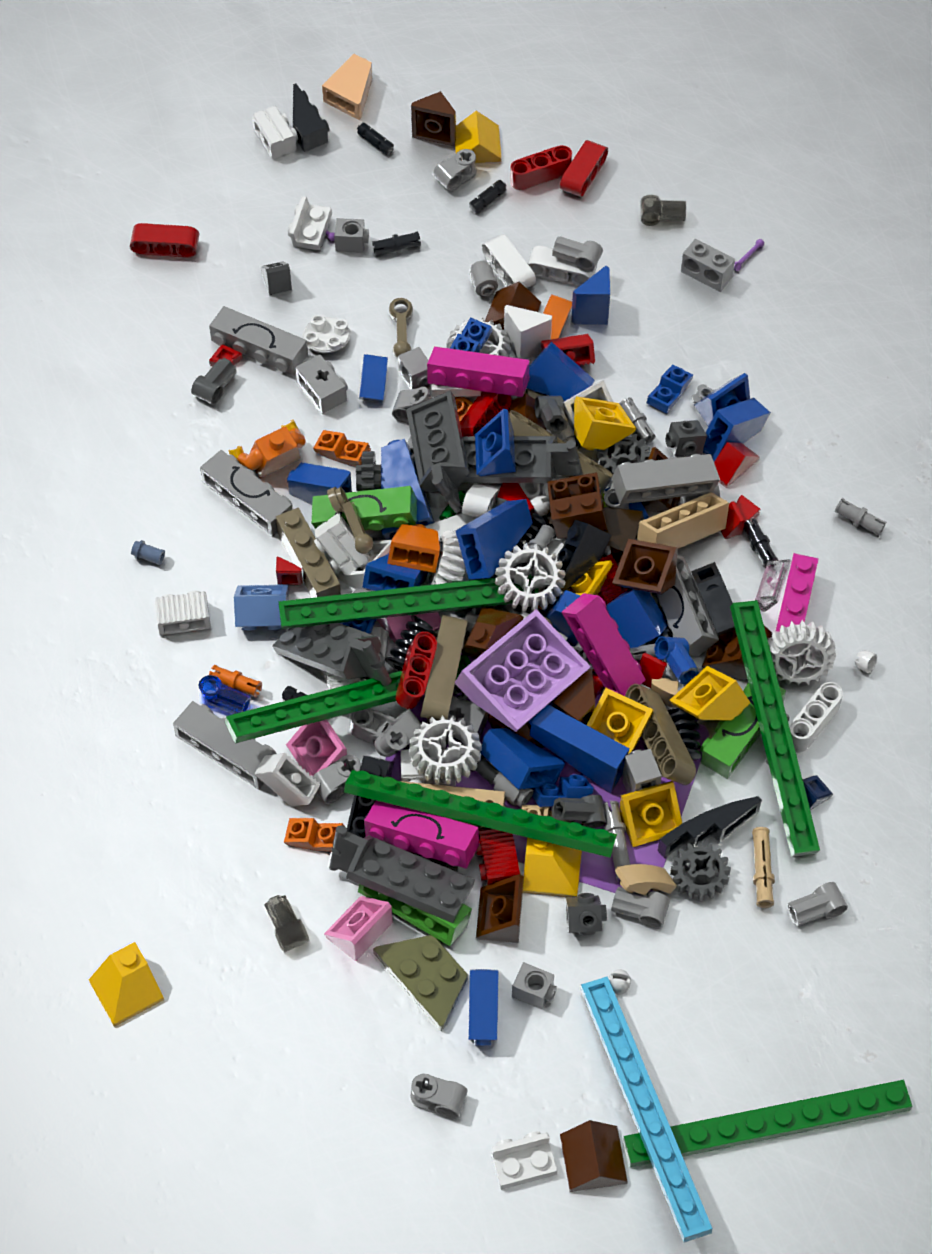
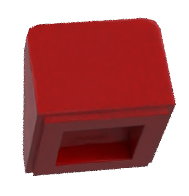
M735 501L729 503L726 529L721 530L725 539L739 536L743 533L745 519Z
M276 557L277 584L303 585L302 568L281 557Z
M643 653L639 664L646 680L642 684L651 688L652 679L666 677L667 663L647 653Z

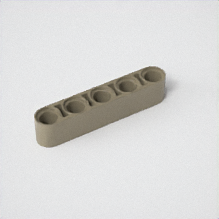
M513 410L509 412L514 436H554L522 414ZM557 438L558 443H565L561 439ZM578 451L583 475L597 472L601 493H603L613 474ZM561 475L565 477H574L573 475Z
M442 615L437 637V648L420 717L429 719L433 717L438 721L442 715L445 720L448 718L468 620Z
M639 684L631 685L625 697L654 710L642 733V738L647 748L651 749L662 777L682 785L690 784L696 775L695 764L658 692Z

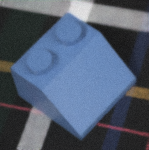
M288 584L238 585L234 594L235 627H241L242 630H255L257 626H267V629L270 630L281 629L278 601L289 599Z

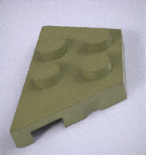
M432 935L373 948V954L439 1030L442 1031L446 1026L451 1010L454 1009L458 1001L460 992L468 980V974Z

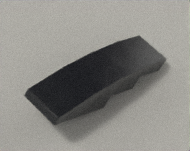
M756 796L706 811L682 823L661 837L657 851L666 858L684 843L686 845L690 843L693 847H697L698 841L704 842L710 836H713L720 843L759 812L762 799Z

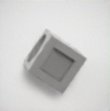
M336 218L335 251L363 253L364 243L369 242V229H365L364 219Z
M420 347L398 356L399 372L411 390L425 387L429 384L427 382L428 359Z
M523 962L512 985V997L543 1010L547 1001L552 1002L557 990V986L554 985V974ZM531 984H539L542 988L540 990H532L529 986Z

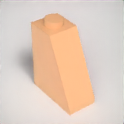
M353 54L322 85L323 102L360 120L373 79L372 63L365 58Z

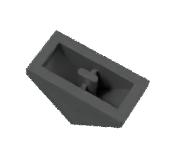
M281 261L260 266L269 295L292 290L288 263Z

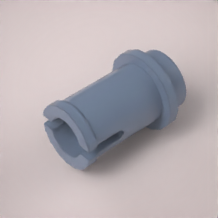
M141 540L140 542H134L131 555L135 556L137 560L142 558L161 565L165 557V550L147 545L144 540Z

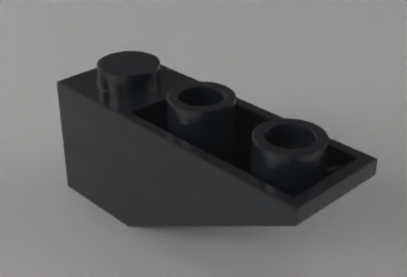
M295 83L293 84V128H295L298 135V144L306 152L328 143V132L330 129L325 119L322 120L319 116L317 107L309 102L307 93L304 90L301 91Z
M574 520L573 525L568 530L564 546L557 556V561H562L563 564L560 570L565 571V577L563 578L565 586L561 588L562 593L569 589L602 558L611 534L588 523Z
M713 562L691 571L717 635L720 636L733 632L735 626L730 610L733 602L716 563Z
M363 755L360 771H366L369 774L380 777H391L394 762ZM354 795L347 832L361 838L366 837L364 820L376 800Z

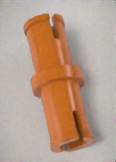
M217 665L211 667L215 672L209 671L208 679L210 681L228 686V689L231 691L239 690L253 697H258L260 693L256 692V690H262L261 681L243 676L240 671L232 672Z

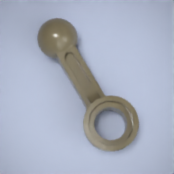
M396 298L389 306V315L397 322V343L393 346V354L396 358L412 350L407 342L406 321L412 316L413 306L405 298ZM398 304H403L407 307V311L398 313L394 307Z
M333 487L327 490L333 509L337 513H345L355 537L356 551L361 554L369 553L373 548L374 542L372 537L365 533L354 502L348 501L346 493L341 487Z

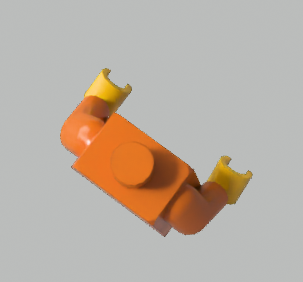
M292 419L287 425H281L280 429L257 439L249 455L244 453L242 446H237L236 449L228 450L229 455L231 454L236 457L239 464L248 469L255 470L260 479L300 460L301 456L298 448H302L306 440L294 419Z

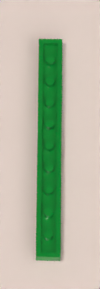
M529 574L527 577L529 579L528 586H530L533 580L532 574ZM496 578L278 601L281 629L507 605L513 604V601L505 603L504 596L506 594L498 593L500 586L495 584ZM513 583L517 589L523 592L520 585ZM534 589L531 594L539 593V589Z
M758 600L732 603L730 610L791 857L816 854L820 851Z
M467 655L460 656L456 679L461 671L471 664ZM402 671L389 674L392 682L386 686L382 685L381 681L372 678L226 716L225 724L236 744L395 702ZM407 690L408 693L415 695L412 691Z
M352 770L345 783L344 793L611 858L617 834L610 833L605 829L589 828L576 822L569 823L557 820L551 816H540L522 809H511L503 807L498 803H487L475 800L469 796L462 797L450 794L444 790H433L415 783L409 784L396 781L391 777L372 775L366 771Z
M903 1079L670 1126L684 1157L910 1111L912 1103ZM635 1133L624 1136L623 1141L630 1167L651 1163L640 1134Z

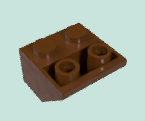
M597 472L547 482L551 518L557 539L567 537L568 530L573 525L574 520L588 523L602 531L607 530L605 509Z
M764 625L768 640V638H772L773 633ZM736 630L718 636L719 641L706 651L702 667L709 666L739 681L746 680L747 675Z
M591 669L587 670L552 701L554 708L587 725L595 709Z

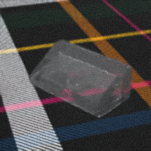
M790 559L767 562L755 600H758L759 608L762 612H766L778 603L791 564Z

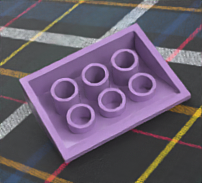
M536 609L463 669L455 684L474 704L517 732L589 670L591 666Z

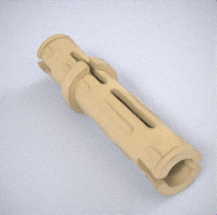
M757 827L752 831L755 860L753 884L756 885V905L760 908H769L774 905L772 885L775 883V876L771 872L770 830L766 827Z

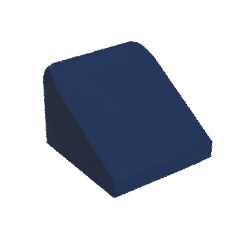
M817 775L803 779L810 810L832 797L833 793Z

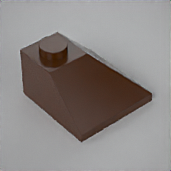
M482 607L461 653L478 658L518 625L524 617L515 613Z

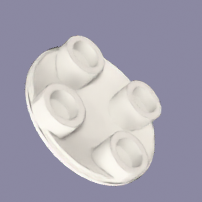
M314 315L311 318V322L303 330V339L307 340V347L320 353H331L342 349L348 343L350 330L347 321L344 319Z

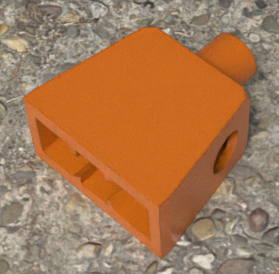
M402 524L391 540L387 564L436 573L440 552L438 531L426 528L422 524L415 526Z

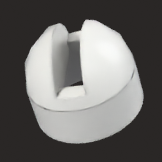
M542 495L530 500L541 517L550 511L549 498Z
M864 650L857 654L860 658L855 659V664L860 670L870 673L876 665L877 654Z
M622 969L615 970L610 974L608 979L614 993H626L631 984L629 974ZM614 977L623 978V979H626L627 981L622 980V979H616V978H614Z

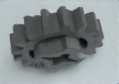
M637 434L632 435V437L627 436L605 450L599 449L597 454L598 464L614 474L617 466L622 463H639L648 460L650 446H645V439L638 441Z
M363 451L361 457L362 465H356V491L381 489V464L376 465L375 451Z
M698 841L697 847H693L688 843L686 851L680 848L678 849V857L673 856V866H671L670 875L674 876L673 881L676 885L680 884V893L689 892V899L694 894L698 895L700 901H703L706 894L710 899H713L715 891L721 894L724 888L723 885H728V876L731 871V867L726 866L728 864V857L721 858L722 850L717 849L713 851L711 843L706 848L703 847L701 841ZM683 865L685 866V871L687 872L686 876L683 874ZM714 866H716L717 869H718V873H719L718 877L716 876V871L714 870Z

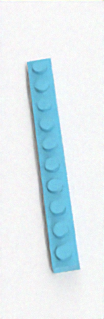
M608 976L581 984V992L683 1242L712 1234L713 1228Z

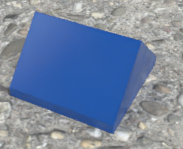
M608 266L603 267L573 291L571 322L574 325H608L610 305V269Z
M743 373L731 379L694 404L708 427L717 410L750 399L748 375Z
M502 409L475 434L476 474L479 476L516 472L514 430L507 409Z
M628 589L606 604L607 612L616 621L620 635L629 644L630 648L639 647L660 636L668 626L665 616L650 592Z

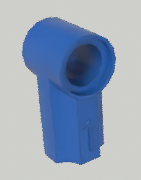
M661 636L656 640L654 647L656 657L660 660H666L680 684H688L699 674L696 664L689 655V643L685 638Z

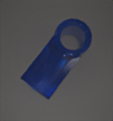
M207 675L199 681V702L201 705L204 704L209 708L217 707L231 714L248 710L251 701L250 695L222 684L221 680L213 675ZM209 690L215 691L214 693H206Z

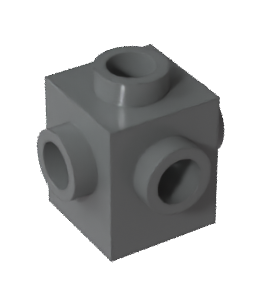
M698 420L671 422L665 441L674 457L691 456L694 454L702 455L707 435Z
M581 893L578 897H566L568 932L593 935L598 931H602V922L607 921L606 905H601L599 895L594 896L592 893Z

